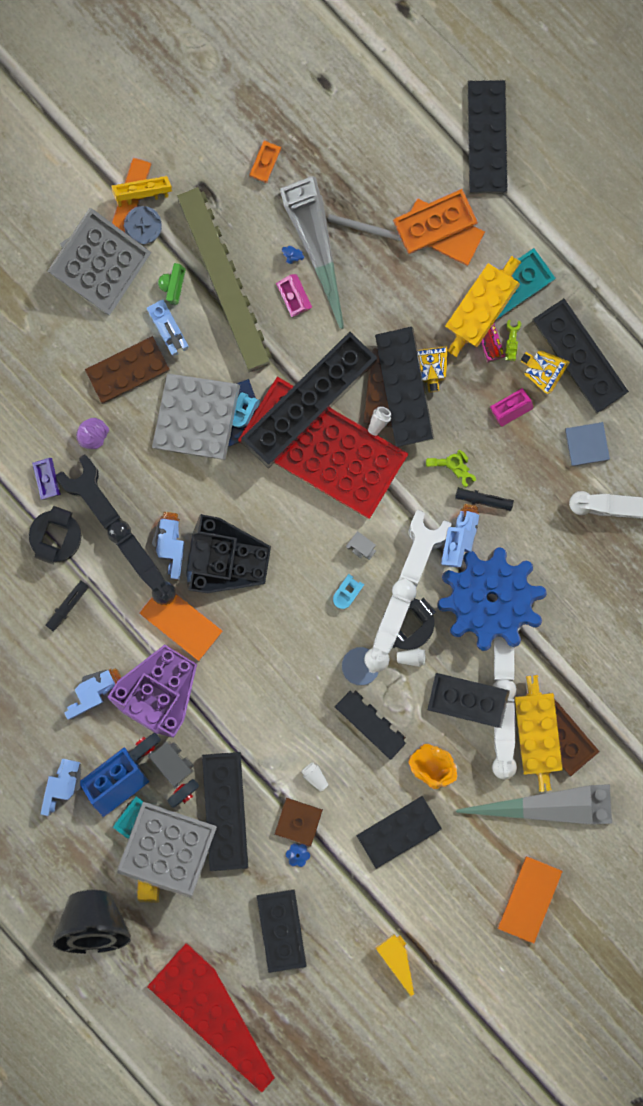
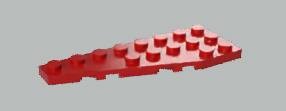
M186 942L147 987L262 1093L275 1079L274 1074L260 1052L216 969Z

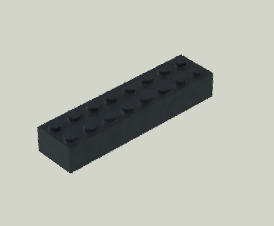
M350 331L241 438V443L269 469L376 363L377 357Z

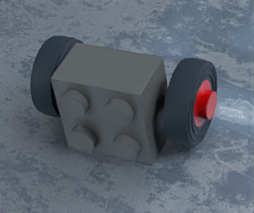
M152 733L147 738L142 737L136 742V747L129 755L134 761L148 755L173 785L174 789H176L167 800L170 806L174 808L181 802L185 804L193 797L192 793L199 788V784L194 779H191L186 784L180 785L179 783L194 772L192 769L194 765L187 757L183 758L180 755L182 750L175 742L171 743L168 741L155 752H152L161 741V738L156 733Z

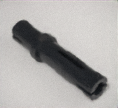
M459 487L455 495L456 500L471 502L472 505L481 504L511 512L514 503L513 499H506L479 493V490L471 491Z
M80 580L59 608H55V613L45 626L54 632L61 622L68 618L67 615L78 603L89 586Z

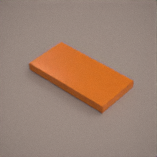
M463 189L393 219L408 255L478 224Z
M417 198L411 211L428 203ZM472 226L428 247L468 266L485 231Z
M177 594L173 602L167 605L157 604L151 598L139 613L198 661L201 660L223 632Z
M526 856L498 929L535 943L563 871Z

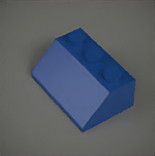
M124 747L80 781V786L94 808L105 817L150 781Z

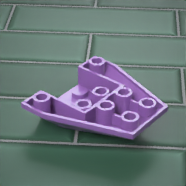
M163 645L118 680L107 698L123 714L154 733L174 738L185 719L197 664L170 647Z

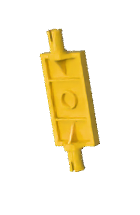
M511 256L502 270L488 263L445 325L447 329L456 334L455 340L447 349V352L457 358L464 345L468 343L478 347L520 285L512 277L515 270L521 264L518 259Z
M531 675L526 676L528 693L526 696L515 697L524 775L534 773L538 775L539 792H544V783L546 784V791H551L549 773L562 771L554 693L542 694L539 691L538 675H533L534 683H532Z

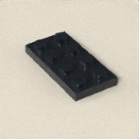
M436 673L427 710L501 728L510 690Z
M420 796L356 836L377 869L442 830L424 797Z
M295 889L256 895L268 973L307 967Z

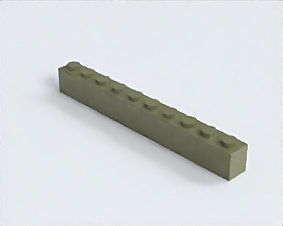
M197 187L177 195L249 373L269 365V359L272 356L268 347L264 348L262 341H265L261 330L257 331L255 324L258 322L254 312L250 314L248 306L251 305L247 295L243 296L240 289H243L240 278H235L233 272L236 271L232 260L228 261L226 255L229 254L225 243L221 244L219 237H222L218 226L214 227L212 220L215 217L211 208L207 210L205 203L208 200L204 191L200 192Z

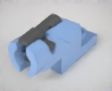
M162 299L147 307L172 356L178 355L177 350L181 347L183 351H186L189 346L164 300Z
M62 759L56 773L58 777H48L41 815L49 816L51 812L54 813L56 808L54 797L69 800L75 791L80 790V762Z

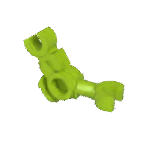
M508 320L506 324V329L509 332V339L506 343V354L508 355H506L505 359L507 361H515L518 348L516 336L520 330L521 322L518 321L517 326L512 327L510 325L511 321Z
M458 450L457 454H451L446 459H426V467L446 466V468L452 470L457 478L461 477V483L465 488L468 487L466 478H471L473 482L476 481V477L468 473L470 469L463 463V460L466 463L468 462V457L461 450Z

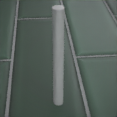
M329 214L328 222L401 241L398 232Z

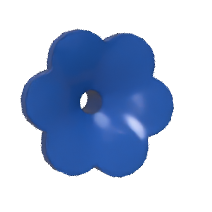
M292 246L282 247L283 255L287 257L286 262L288 264L304 260L305 256L301 250L295 249Z
M294 843L290 846V850L286 852V857L289 859L291 866L298 865L303 867L306 861L309 860L310 853L307 851L306 845Z

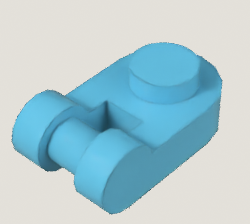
M243 392L240 393L232 425L237 428L247 426L254 411L258 408L260 400L254 397L250 398L248 394ZM244 404L248 405L246 410L242 409Z
M348 574L334 594V605L339 609L348 608L365 584L362 582L358 583L353 579L352 575ZM348 585L354 588L352 593L345 590Z

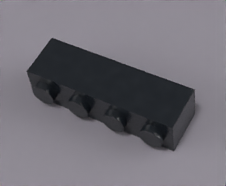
M350 690L336 704L335 708L391 760L406 745L404 741L406 737L398 730L394 732L390 728L392 724L385 717L380 719L376 715L378 711L370 703L368 706L362 702L364 697L356 690L354 692Z

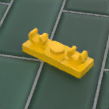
M163 176L112 185V192L120 207L123 200H127L128 204L131 205V199L134 198L144 199L154 196L158 200V195L162 193L165 198H168V192H172V186L168 177Z

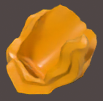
M423 744L409 758L408 763L415 777L433 789L447 787L457 780V767L451 754L446 750L430 744Z

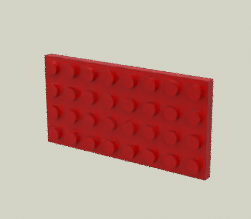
M278 376L276 377L240 436L239 443H241V438L294 387L293 385ZM330 408L274 464L370 520L407 458L408 453L378 435L370 434L368 429Z

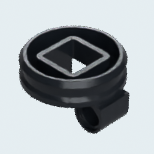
M53 506L50 511L40 514L33 521L29 530V543L35 552L34 558L54 565L55 562L68 560L77 552L81 544L82 535L77 521L72 517L73 512ZM49 524L68 530L61 549L43 543Z
M424 597L421 600L414 598L408 607V610L415 615L422 626L408 638L399 630L392 647L393 649L395 647L404 650L416 649L423 646L432 636L434 630L433 615L436 611Z

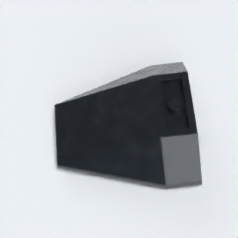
M200 514L192 533L186 569L188 590L207 594L265 584L271 546L219 517Z

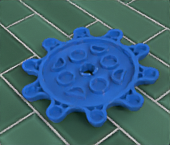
M501 547L494 549L492 557L488 561L480 560L473 551L466 552L463 556L466 569L462 573L447 570L442 575L443 582L451 586L452 594L449 597L438 600V609L442 612H453L456 615L457 620L450 629L452 636L458 638L467 632H473L477 636V647L481 651L489 650L493 639L496 637L504 638L510 647H517L521 643L518 629L522 625L537 628L542 624L541 616L532 610V603L544 599L547 591L543 586H532L528 583L527 577L533 571V564L530 561H522L517 566L509 565L506 561L507 552ZM496 594L498 599L495 602H490L487 600V595Z

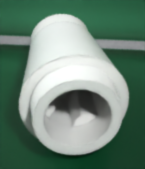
M378 407L373 411L368 428L370 434L377 436L391 420V412L387 408Z
M416 648L397 652V663L417 667L425 665V650Z
M314 762L307 765L301 771L303 778L320 792L329 785L319 766L315 765Z

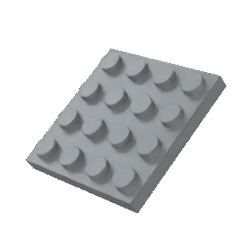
M89 208L47 272L107 315H111L151 252L95 210Z
M167 373L152 448L225 460L240 385Z
M143 802L117 873L192 898L217 826Z

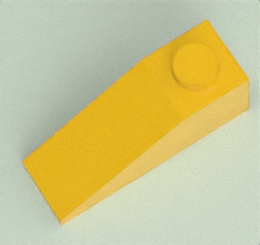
M392 934L376 946V950L410 996H413L414 990L407 951L404 947L407 944L400 935L397 937L395 934Z

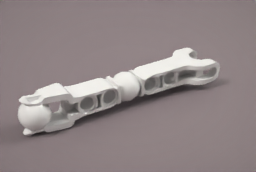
M578 491L571 496L569 502L572 511L578 515L591 513L599 516L643 518V497L610 494L590 495L587 492Z
M420 510L416 511L408 530L413 541L412 548L399 580L393 586V595L375 637L373 648L365 655V664L371 673L383 671L389 665L388 654L394 645L410 602L416 597V587L430 552L445 543L448 527H451L450 522L443 521L439 529L429 530L423 523L425 513Z
M496 637L494 638L495 682L493 686L510 690L502 727H494L496 759L493 762L492 769L496 777L506 780L513 777L517 770L516 762L513 759L515 747V706L513 698L516 695L517 689L513 682L514 647H510L504 638Z

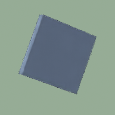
M603 422L565 428L571 466L610 460Z

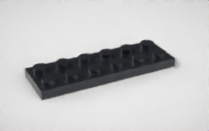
M506 80L468 81L469 194L507 193Z
M565 298L532 319L556 356L570 362L566 370L596 414L629 392Z
M413 327L376 334V344L388 407L391 412L390 417L396 447L434 440Z
M241 752L202 755L206 823L217 826L208 851L210 871L248 869Z

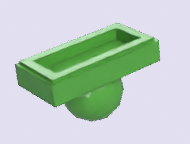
M177 263L173 265L172 274H163L158 280L159 288L167 292L166 300L173 305H178L186 271L181 264Z

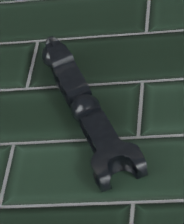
M84 454L79 458L83 467V474L79 478L70 479L62 471L56 474V478L68 494L81 496L94 515L107 530L109 539L116 543L139 577L152 589L153 600L160 605L172 603L176 596L174 585L164 580L160 570L131 533L130 525L122 520L98 486L99 471L87 455Z

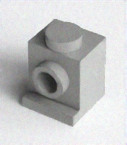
M358 531L346 545L348 550L352 547L354 549L352 552L359 558L365 557L370 560L376 553V550H374L376 545Z

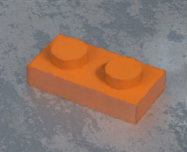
M263 141L249 174L250 177L268 183L281 147Z

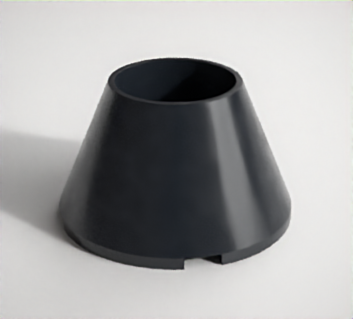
M83 890L75 892L68 897L52 942L54 948L63 952L86 954V950L98 949V953H103L128 945L131 942V934L109 892L103 890Z

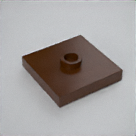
M286 797L274 835L311 847L323 809Z

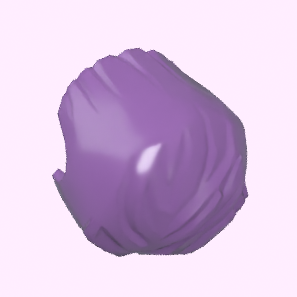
M97 418L83 421L76 433L78 444L87 449L101 447L104 444V439L107 437L109 428L103 421Z

